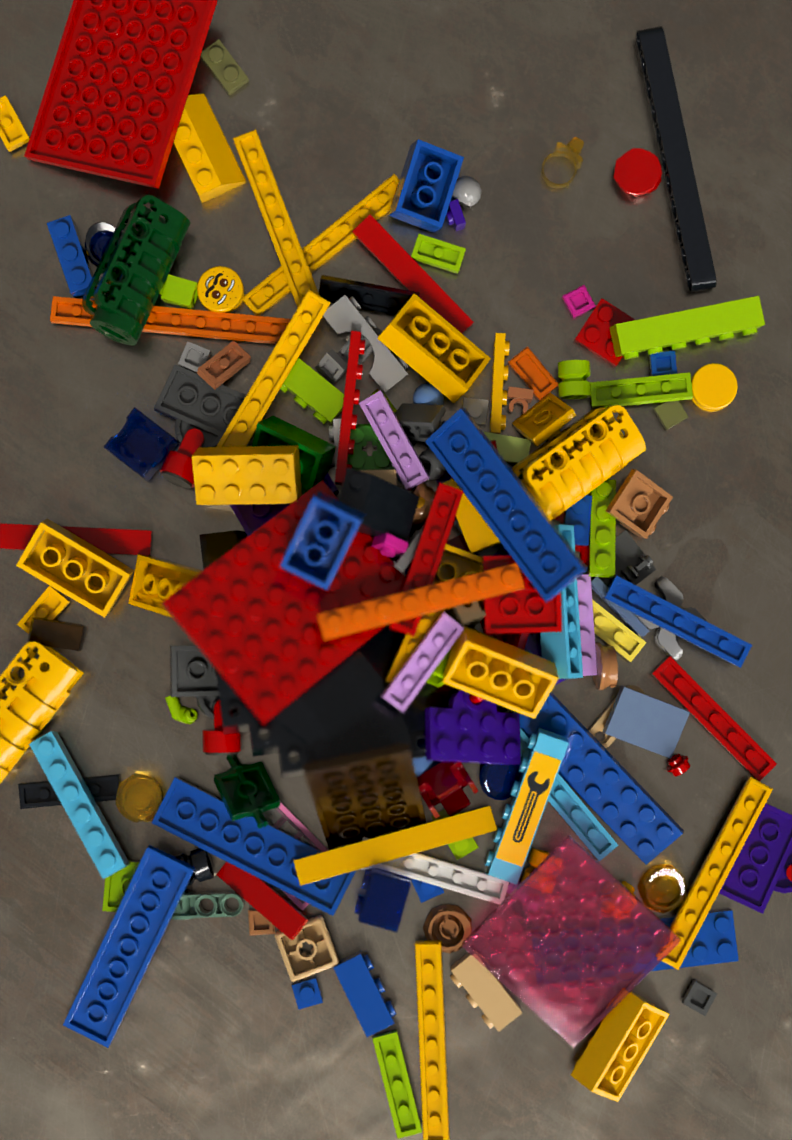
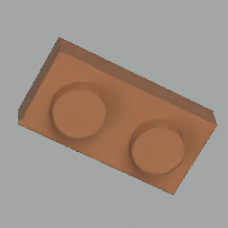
M232 341L200 366L197 374L215 390L250 362L251 356L235 341Z

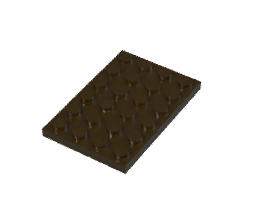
M409 742L404 744L395 743L389 747L367 749L356 754H343L336 758L314 760L311 763L303 764L305 777L329 850L362 842L363 837L372 839L427 823Z

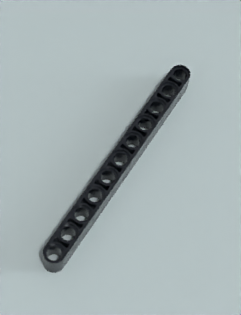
M662 26L639 30L636 32V42L687 285L690 292L715 288L717 283L664 29Z

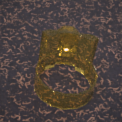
M578 137L572 138L567 146L557 142L555 152L545 158L541 168V175L548 186L553 188L568 186L575 177L576 169L581 168L583 159L579 153L583 149L584 142ZM555 156L568 158L574 168L573 178L564 184L550 182L544 174V164L548 159Z

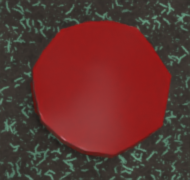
M632 148L616 160L614 180L626 194H631L635 197L648 194L656 190L662 180V169L659 159L648 150Z

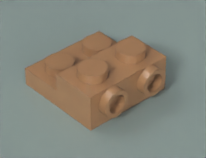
M632 469L607 507L606 512L620 521L622 526L636 536L647 539L655 531L656 523L660 517L668 510L673 496L638 470Z

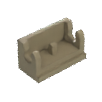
M477 601L472 602L470 608L461 605L445 609L444 611L462 627L465 626L473 629L486 616L485 611H481Z

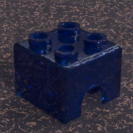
M134 407L126 417L127 421L117 435L111 436L104 445V448L146 481H149L165 461L168 452L173 451L179 442Z
M371 868V871L365 870L361 887L365 889L364 896L358 895L354 912L359 915L358 921L397 932L411 886L410 878L378 868Z

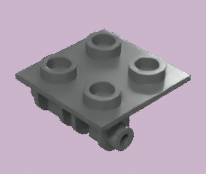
M625 530L616 537L615 575L637 585L654 572L656 568L653 566L652 559L643 553L627 530ZM599 577L609 588L613 578Z

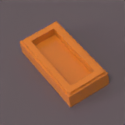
M528 346L508 362L509 366L528 389L534 390L533 395L538 401L558 386L557 381Z

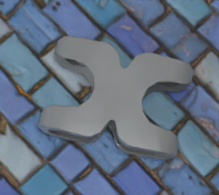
M660 576L656 580L655 587L662 596V599L681 608L684 600L683 594L669 579ZM692 607L683 609L706 621L697 609ZM635 615L648 630L657 628L654 637L655 643L668 656H671L675 661L682 657L683 650L676 641V635Z

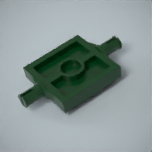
M236 754L228 755L226 759L231 768L226 772L214 775V783L231 820L235 821L253 816L258 828H262V825L263 828L266 827L268 821L264 816V812L280 807L281 801L262 761L250 765H241Z

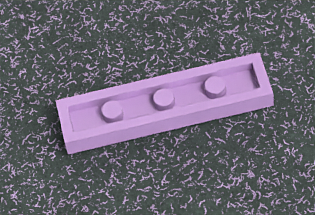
M380 390L360 402L359 405L406 490L409 491L428 480L430 476L384 393Z
M584 574L577 578L583 676L597 675L591 577H589V574Z
M441 613L381 697L404 713L462 633L464 627L446 613Z

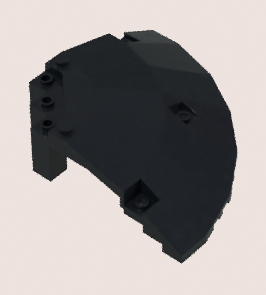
M234 530L199 535L203 569L205 570L248 537L246 532ZM390 624L264 726L216 670L224 735L250 731L253 757L278 753L281 779L305 776L303 764L311 763L314 760H327L343 754L351 755L364 752L367 749H380L395 743L404 744L409 742L412 758L426 757V747L419 748L417 746L419 739L425 740V709L429 707L448 708V700L451 694L459 689L448 684L438 688L425 682L404 713L383 699L381 695L390 684L385 681L405 636L403 633L389 629ZM240 712L237 717L230 715V713ZM269 733V737L263 740L259 737V734ZM299 756V760L291 762L289 757Z

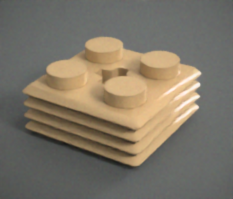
M323 915L310 918L294 940H290L280 930L276 931L274 935L292 982L339 964V958ZM304 942L314 946L311 948L310 954H307L306 951H301L300 948L303 947Z

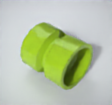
M566 360L558 362V377L562 379V382L558 384L559 399L577 400L590 398L591 383L587 381V378L590 376V361Z

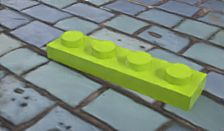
M690 372L590 382L592 409L607 408L613 405L629 406L693 398Z
M608 479L590 492L592 506L589 533V577L614 578L616 519L607 513L606 509L616 495V480Z
M397 1030L372 1036L397 1139L422 1133Z

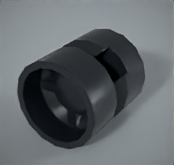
M197 848L191 850L189 855L181 853L173 856L195 867L187 886L192 885L194 880L202 882L214 878L211 860L207 851Z

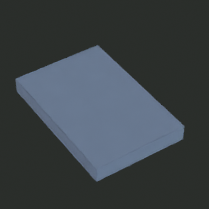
M621 685L602 732L671 759L690 712Z

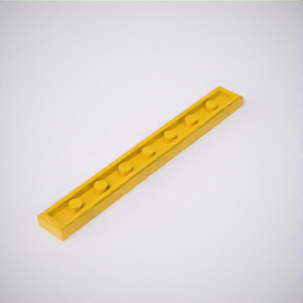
M255 129L234 137L233 140L298 308L308 290L318 296L320 295Z
M395 174L302 248L311 274L356 239L352 231L365 218L371 215L378 221L390 211L399 183V178ZM282 266L242 297L243 302L254 315L262 316L291 292Z
M308 290L216 447L247 446L256 431L257 424L262 421L331 304L330 302Z
M750 776L748 777L656 952L655 957L679 970L773 790L771 787Z
M487 806L297 859L293 862L299 884L302 886L493 832L497 828L491 807Z
M416 941L415 958L423 1140H450L441 941Z

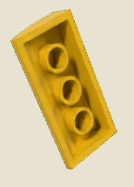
M138 555L128 604L173 618L163 607L162 602L196 577L202 570L152 556Z

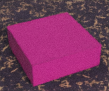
M585 285L562 296L573 319L596 307Z

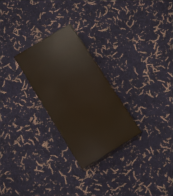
M32 617L28 643L39 642L44 646L79 651L84 627L80 624Z

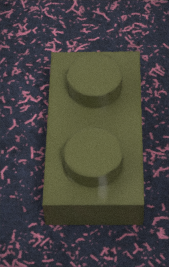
M219 39L202 51L201 59L229 96L249 82L246 74Z

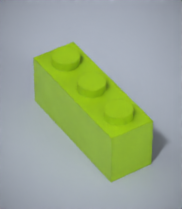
M298 358L280 390L283 393L287 391L295 396L293 400L303 409L307 406L314 411L313 417L322 424L328 422L332 425L333 419H337L342 413L344 394Z

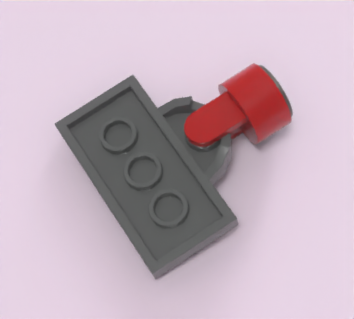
M175 364L154 406V411L176 420L174 427L176 438L180 444L177 452H168L160 469L161 475L178 486L189 489L194 487L192 455L199 447L217 446L246 395L224 385H220L214 390L197 373Z
M196 645L170 646V697L196 696L197 705L201 712L214 722V729L202 730L203 752H205V755L238 754L241 751V733L224 735L215 667ZM240 712L230 713V715L236 717Z

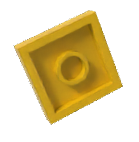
M549 393L527 410L525 414H522L513 421L512 425L530 442L539 446L546 439L551 440L560 433L559 429L577 415L569 405L552 393Z

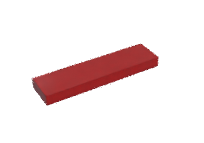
M228 862L216 874L290 940H294L309 921L264 880Z

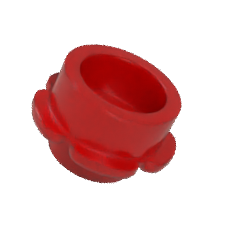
M680 754L672 756L667 761V771L671 772L674 777L685 773L691 766L688 762V756H681Z

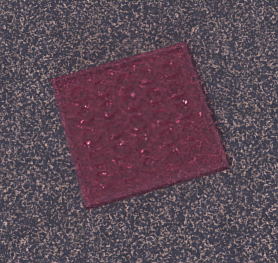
M568 835L462 942V947L574 1048L681 942V939Z

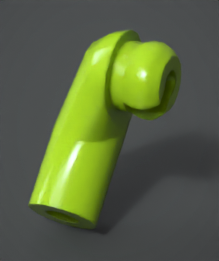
M165 697L174 720L185 724L195 722L198 717L195 709L182 706L178 697Z

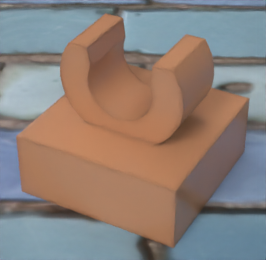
M508 387L507 400L510 401L508 406L509 412H513L514 404L520 403L523 407L522 414H525L528 410V403H531L533 400L534 390Z

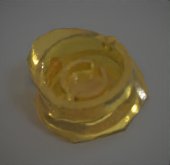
M134 773L119 784L115 805L120 814L134 823L153 821L163 801L162 788L154 777Z
M671 864L651 866L645 871L638 885V890L645 906L663 914L680 906L686 897L685 877Z

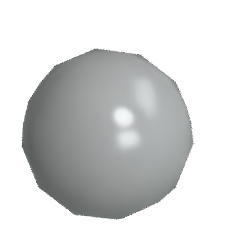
M459 177L452 194V199H458L460 203L469 207L475 205L481 197L480 184L473 177Z

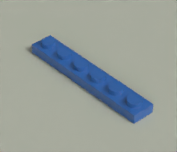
M617 575L614 576L604 596V599L739 668L742 667L752 647L746 641Z

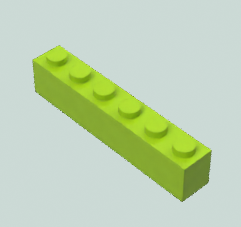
M754 296L615 324L610 327L615 357L624 356V360L639 357V352L647 351L648 355L663 352L662 348L671 346L672 350L687 347L686 343L695 341L696 345L710 343V338L718 336L719 341L734 338V333L742 332L743 336L758 333V328L765 325L760 297Z

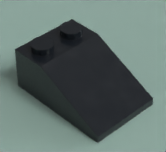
M347 468L338 501L365 514L357 532L374 537L388 533L408 542L420 497L375 475Z

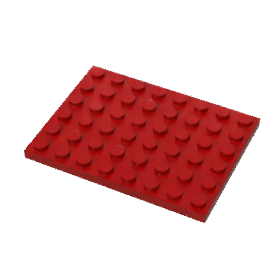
M73 0L24 157L31 161L159 189L218 0Z
M323 480L162 602L163 607L263 726L387 626L384 625L323 641L316 617L317 614L399 594L402 592L406 580L403 573L393 566L394 563L389 557L382 555L379 549L372 547V537L360 532L356 533L328 590L280 567L313 496L320 491L338 500Z

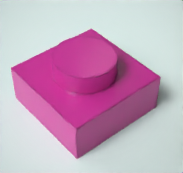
M386 533L374 537L372 547L379 549L380 553L384 556L395 557V555L406 553L408 542Z

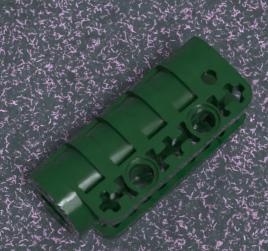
M146 195L136 203L125 208L82 300L84 310L92 315L90 325L97 332L111 340L131 346L136 345L191 224L189 219L180 211L152 195ZM148 202L151 204L150 209L144 206ZM94 298L97 307H92L93 302L90 299Z

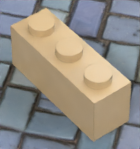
M475 948L450 966L453 973L450 975L451 979L458 988L463 986L469 993L466 995L467 1000L474 1008L479 1006L484 1014L481 1017L490 1029L494 1026L499 1032L523 1013L520 1006Z

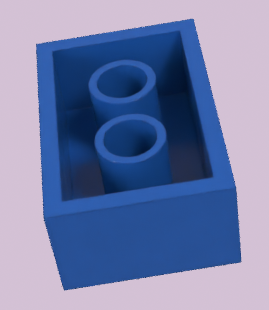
M416 140L410 145L388 216L433 233L440 230L446 217L464 157L422 140Z
M318 491L313 496L280 567L328 590L365 514Z

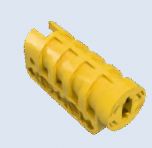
M613 405L607 408L600 407L592 409L517 463L512 470L517 477L520 475L519 470L523 471L524 479L520 481L552 521L627 466L630 461L646 450V445L641 433L624 407L620 405ZM618 412L619 416L617 417V421L613 416V413Z
M39 642L25 644L0 676V784L30 747L29 743L37 738L71 694V689L84 674L80 668L56 649L44 646ZM21 668H23L25 671V676L23 679L19 677V671Z

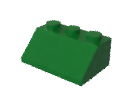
M273 415L257 424L252 446L299 445L302 495H304L321 482L328 473L336 446Z

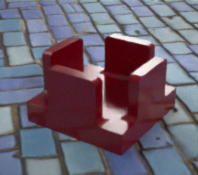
M442 761L417 777L420 795L435 818L440 816L434 807L439 803L443 805L450 817L471 804L463 791V788L467 785L470 786L474 794L478 792L477 787L461 762Z

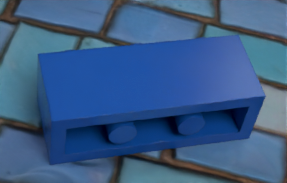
M71 215L48 222L47 226L70 293L74 298L79 299L84 297L92 280L93 272L76 222Z
M360 950L340 960L339 964L334 966L333 969L366 1037L395 1024L393 1016L397 1015L391 1001L386 1002L382 994L385 992V988L380 978L375 979L371 972L374 966L369 955L364 956Z

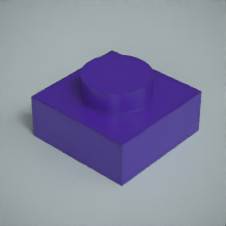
M458 199L450 201L446 213L449 226H454L455 232L465 229L466 224Z

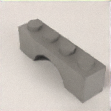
M344 295L326 310L323 317L336 334L358 331L361 332V336L367 339L374 353V362L369 375L385 393L408 375L406 372L408 365L400 357L395 358L390 349L377 339L379 336L374 331L377 326L369 316L364 319L358 310L361 309V306L352 296L348 299Z

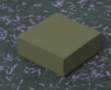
M679 401L664 402L653 409L665 430L688 418Z

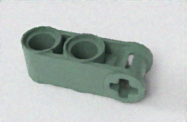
M234 890L184 891L171 919L185 920L237 916L242 911L245 900ZM230 897L236 898L239 901V908L235 910L229 909L226 905V899ZM204 898L212 900L214 908L210 911L204 910L201 907V900Z

